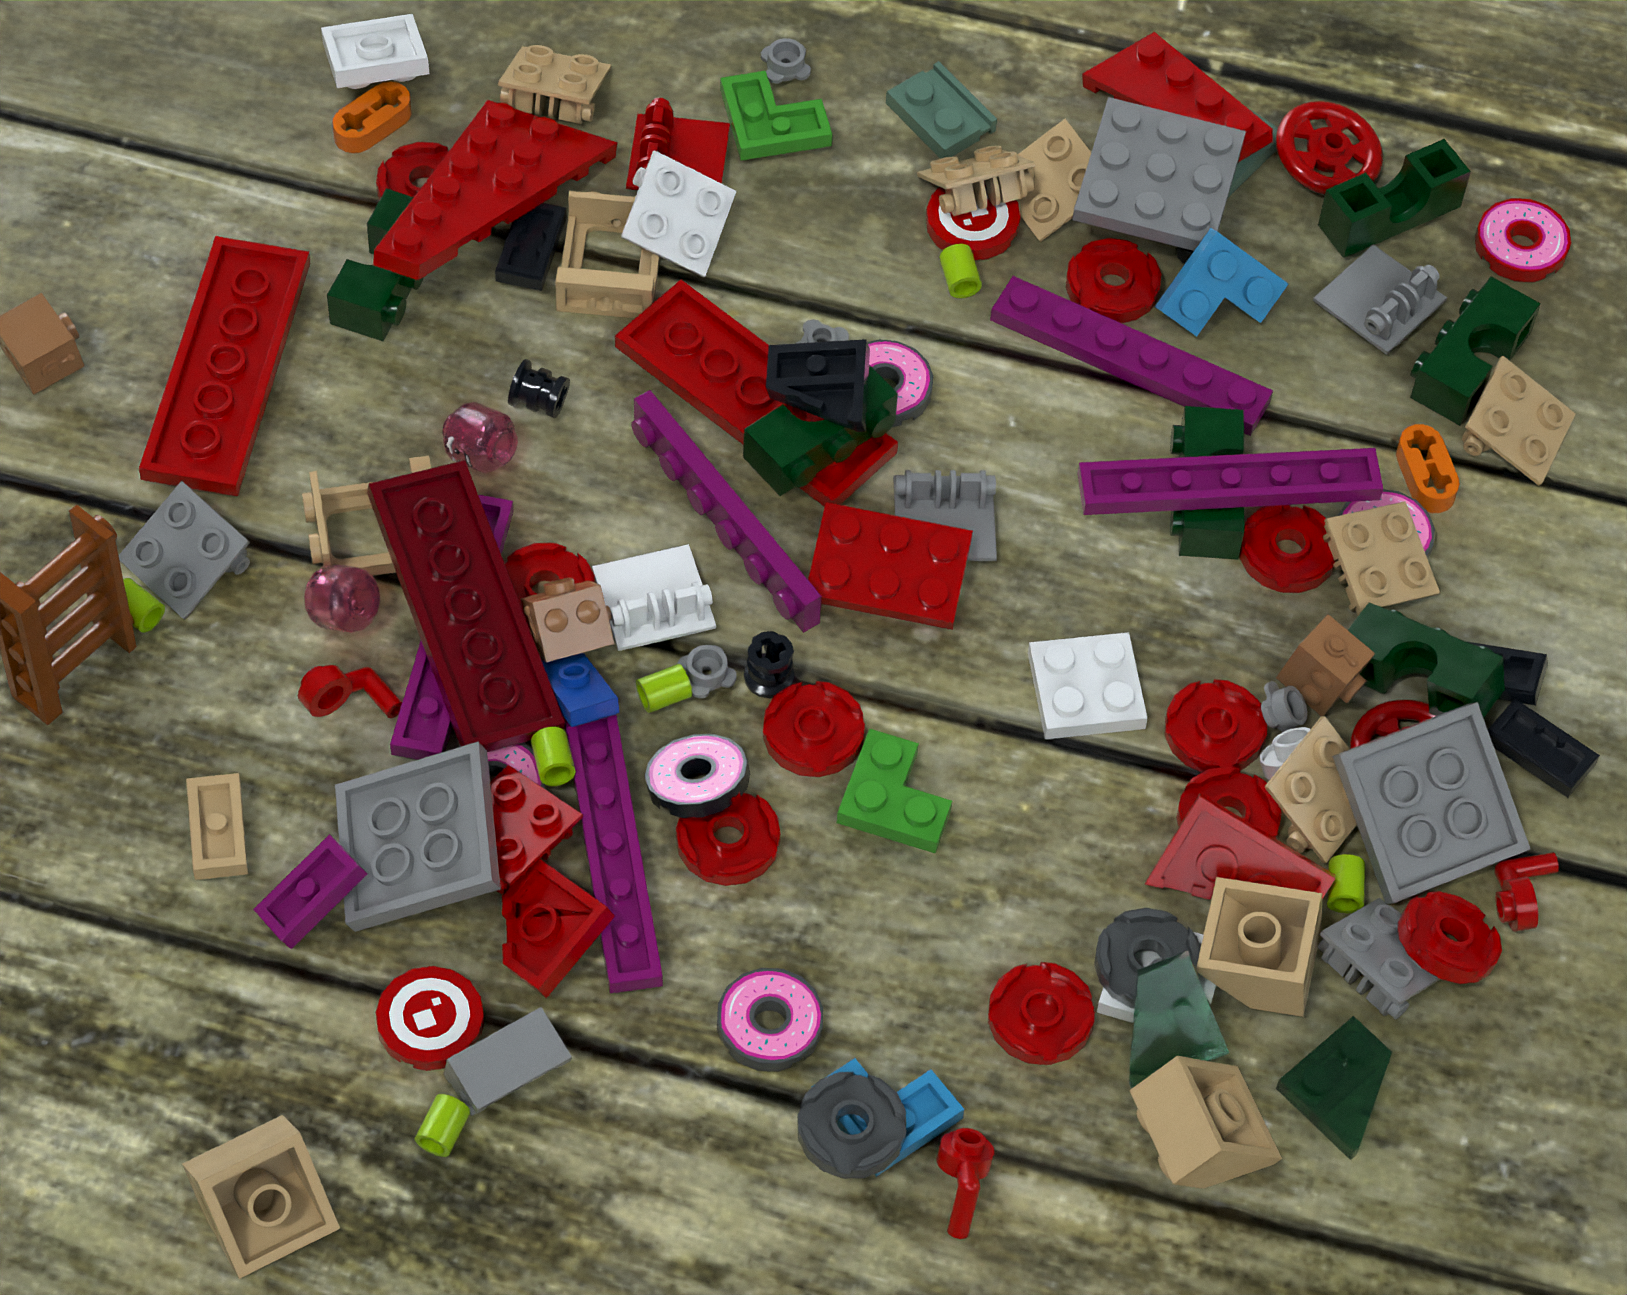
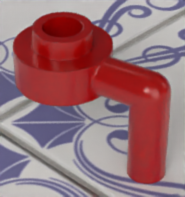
M336 665L317 666L304 675L298 691L299 701L314 717H323L331 714L345 703L351 693L362 689L388 718L398 716L402 705L401 700L370 667H363L344 674Z
M1554 852L1503 860L1496 864L1494 873L1502 891L1496 892L1495 895L1496 910L1501 923L1508 922L1512 931L1517 932L1537 928L1538 905L1529 877L1558 873V860Z
M960 1128L946 1133L941 1138L936 1158L937 1165L943 1172L957 1178L958 1188L947 1228L948 1234L957 1239H964L969 1235L980 1192V1179L988 1176L995 1152L993 1145L982 1133L970 1128Z

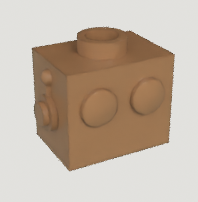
M42 293L0 315V347L33 395L85 366L75 342L79 338V334L73 322L65 312L57 315Z
M564 578L544 584L545 592L521 598L527 624L540 658L544 662L558 660L615 644L609 620H612L609 606L605 605L600 584L591 581L574 584L573 578Z
M1327 614L1299 644L1276 679L1286 687L1294 686L1302 694L1305 703L1320 716H1324L1339 699L1347 704L1362 688L1367 680L1360 673L1375 653Z

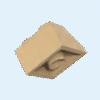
M1216 877L1197 962V973L1251 1009L1304 1017L1320 938L1319 934L1322 928V893Z
M1176 1056L1129 1090L1138 1108L1136 1112L1137 1118L1141 1126L1150 1134L1160 1155L1158 1157L1159 1166L1166 1177L1172 1181L1173 1185L1204 1189L1274 1165L1282 1159L1238 1066Z
M283 1115L182 1163L201 1210L239 1279L340 1229L301 1133Z

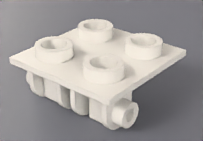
M654 150L647 168L640 167L633 178V184L638 186L639 190L621 238L701 277H705L736 191Z
M689 544L592 566L596 583L601 585L605 605H608L611 611L612 620H609L618 651L716 629V623L710 605L713 603L711 591L708 584L702 585Z

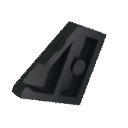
M867 340L769 345L766 389L769 397L856 432H866L870 348Z

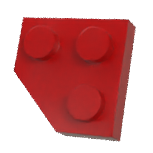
M539 859L502 896V916L506 919L507 943L502 944L503 964L510 972L547 999L615 915L607 906Z

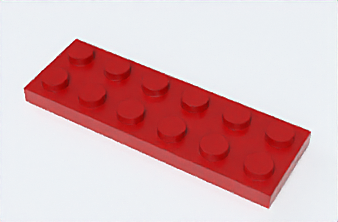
M215 236L139 466L141 480L177 486L183 481L191 489L238 496L310 267L309 251Z
M682 279L615 335V347L741 444H744V429L784 404L771 399L766 389L769 345ZM784 404L794 416L801 420L809 422L824 420ZM887 433L879 438L872 437L856 447L854 452L844 461L839 463L833 462L817 472L813 480L800 489L824 507L826 502L841 505L897 454L898 441Z

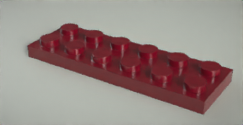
M463 460L369 483L367 495L460 747L479 742L487 752L531 741L532 736L537 731L546 727L564 729V718L466 461Z

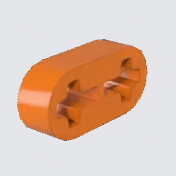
M382 82L340 109L334 115L332 121L334 141L338 148L349 153H361L405 125L412 114L410 92L408 89L397 82Z
M1414 424L1407 427L1401 434L1396 457L1411 497L1417 500L1427 512H1445L1453 506L1460 483L1444 440L1440 433L1431 426ZM1412 444H1418L1421 450H1428L1425 460L1418 448H1411ZM1430 477L1437 489H1444L1443 493H1437L1434 487L1427 488Z

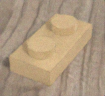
M239 773L187 778L192 864L195 880L247 875L248 866Z

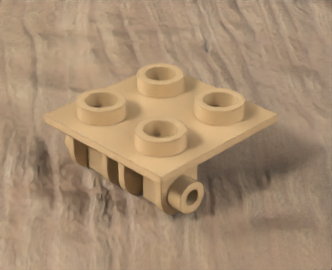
M522 46L498 82V86H502L500 103L508 104L515 109L530 114L534 111L535 103V115L541 116L545 107L546 96H550L549 118L554 119L556 117L560 102L559 120L582 124L583 120L591 122L595 104L590 102L610 71L611 65L598 62L595 57L590 55L578 54L567 56L553 53V50L546 46Z
M1066 118L1017 154L1035 163V167L1024 169V174L1030 173L1033 178L1034 191L1027 192V197L1017 199V202L1019 203L1020 216L1040 242L1073 218L1074 207L1091 155V151Z
M988 146L974 151V158L958 161V157L940 158L930 162L931 169L917 172L919 178L945 189L946 194L939 196L940 207L944 214L951 212L953 216L975 211L977 206L979 209L987 208L986 190L993 206L999 205L1000 202L1006 203L1026 198L1027 192L1034 191L1033 178L1030 173L1024 174V169L1035 167V163L1018 156L1017 152L1002 150V146Z
M1502 356L1465 427L1467 430L1462 436L1463 448L1468 454L1478 456L1492 448L1540 486L1576 413Z
M1406 501L1324 520L1326 524L1324 528L1327 533L1323 536L1324 542H1328L1334 561L1338 560L1333 564L1334 569H1342L1344 572L1338 579L1340 584L1348 583V587L1345 590L1350 601L1349 609L1351 612L1356 611L1357 616H1359L1369 602L1383 608L1440 594Z
M1321 716L1265 785V789L1292 822L1288 829L1289 837L1286 840L1289 847L1298 853H1303L1305 849H1313L1323 863L1329 861L1357 825L1332 757L1350 748L1325 716Z

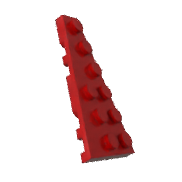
M487 100L375 248L373 265L415 280H420L457 257L458 248L472 239L478 243L491 235L492 227L501 221L510 224L555 196L558 186L569 179L579 181L589 174V167L598 161L606 164L616 158L618 142L557 123L551 118L539 117L515 109L505 103Z

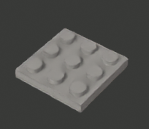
M1108 97L1074 207L1072 220L1194 251L1210 228L1217 232L1219 230L1246 131Z
M1478 702L1469 703L1332 756L1386 904L1396 903L1530 850Z
M479 742L335 785L339 843L368 873L344 897L345 923L354 932L501 889L487 750Z

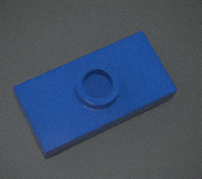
M584 653L550 662L542 661L561 713L571 727L619 713L618 697Z

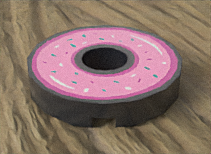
M692 734L671 741L654 754L647 764L645 781L652 803L659 809L660 805L668 808L670 815L681 818H702L722 812L732 805L731 799L739 791L741 796L748 788L750 778L749 765L743 748L730 738L716 734ZM695 774H708L700 779H688L690 776Z

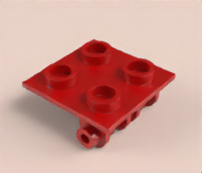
M664 98L653 99L652 103L647 105L645 114H637L626 189L639 190V187L633 184V178L640 167L647 168L654 150L722 184L730 123L676 118L668 100Z
M510 765L506 766L490 781L501 889L496 891L500 894H504L540 858L547 860L551 856V850L563 839H569L573 835L572 828L583 818L582 813Z

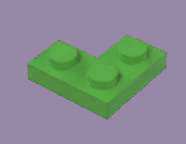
M766 71L720 78V91L740 161L832 146V131L822 99L776 106Z
M869 729L837 812L836 823L936 854L951 812L952 800L906 786L918 753L919 743Z

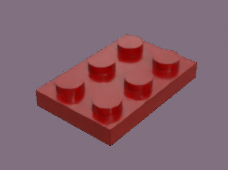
M826 502L808 581L821 595V604L953 630L973 531Z

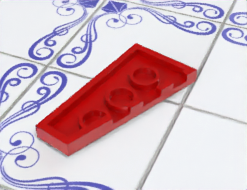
M1155 32L1082 73L1083 87L1094 93L1101 89L1113 95L1114 99L1246 131L1238 163L1273 142V128Z

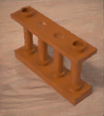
M77 504L69 510L75 540L25 583L18 581L15 584L0 572V653L11 696L46 725H49L63 713L58 694L60 689L59 682L109 638L128 653H131L137 647L132 626L134 619L129 611L116 545L117 534L106 519L100 515L92 517ZM79 564L81 565V569L40 604L39 599ZM87 593V598L47 632L46 627ZM93 621L91 628L53 659L52 656Z

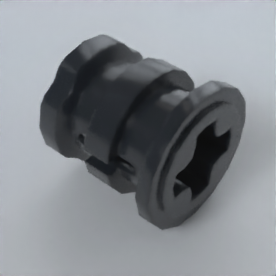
M524 359L513 377L508 395V404L516 406L521 401L526 403V408L531 411L537 412L539 409H543L546 411L547 416L556 418L568 394L570 379L564 376L559 378L552 377V372L545 368H540L536 371L532 369L531 361Z
M774 631L761 632L754 636L747 650L748 659L744 671L745 684L757 696L773 698L777 693L794 682L793 646L785 635L777 634ZM764 646L766 653L762 654V647ZM775 673H778L777 682H776V679H775V677H774V674H775Z

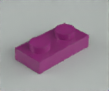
M329 834L253 910L286 946L292 949L368 873Z

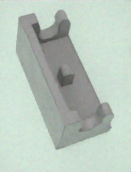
M540 1007L448 1058L444 1076L452 1085L459 1099L469 1107L470 1115L473 1116L485 1110L487 1106L551 1070L567 1064L571 1061L572 1056L544 1010Z

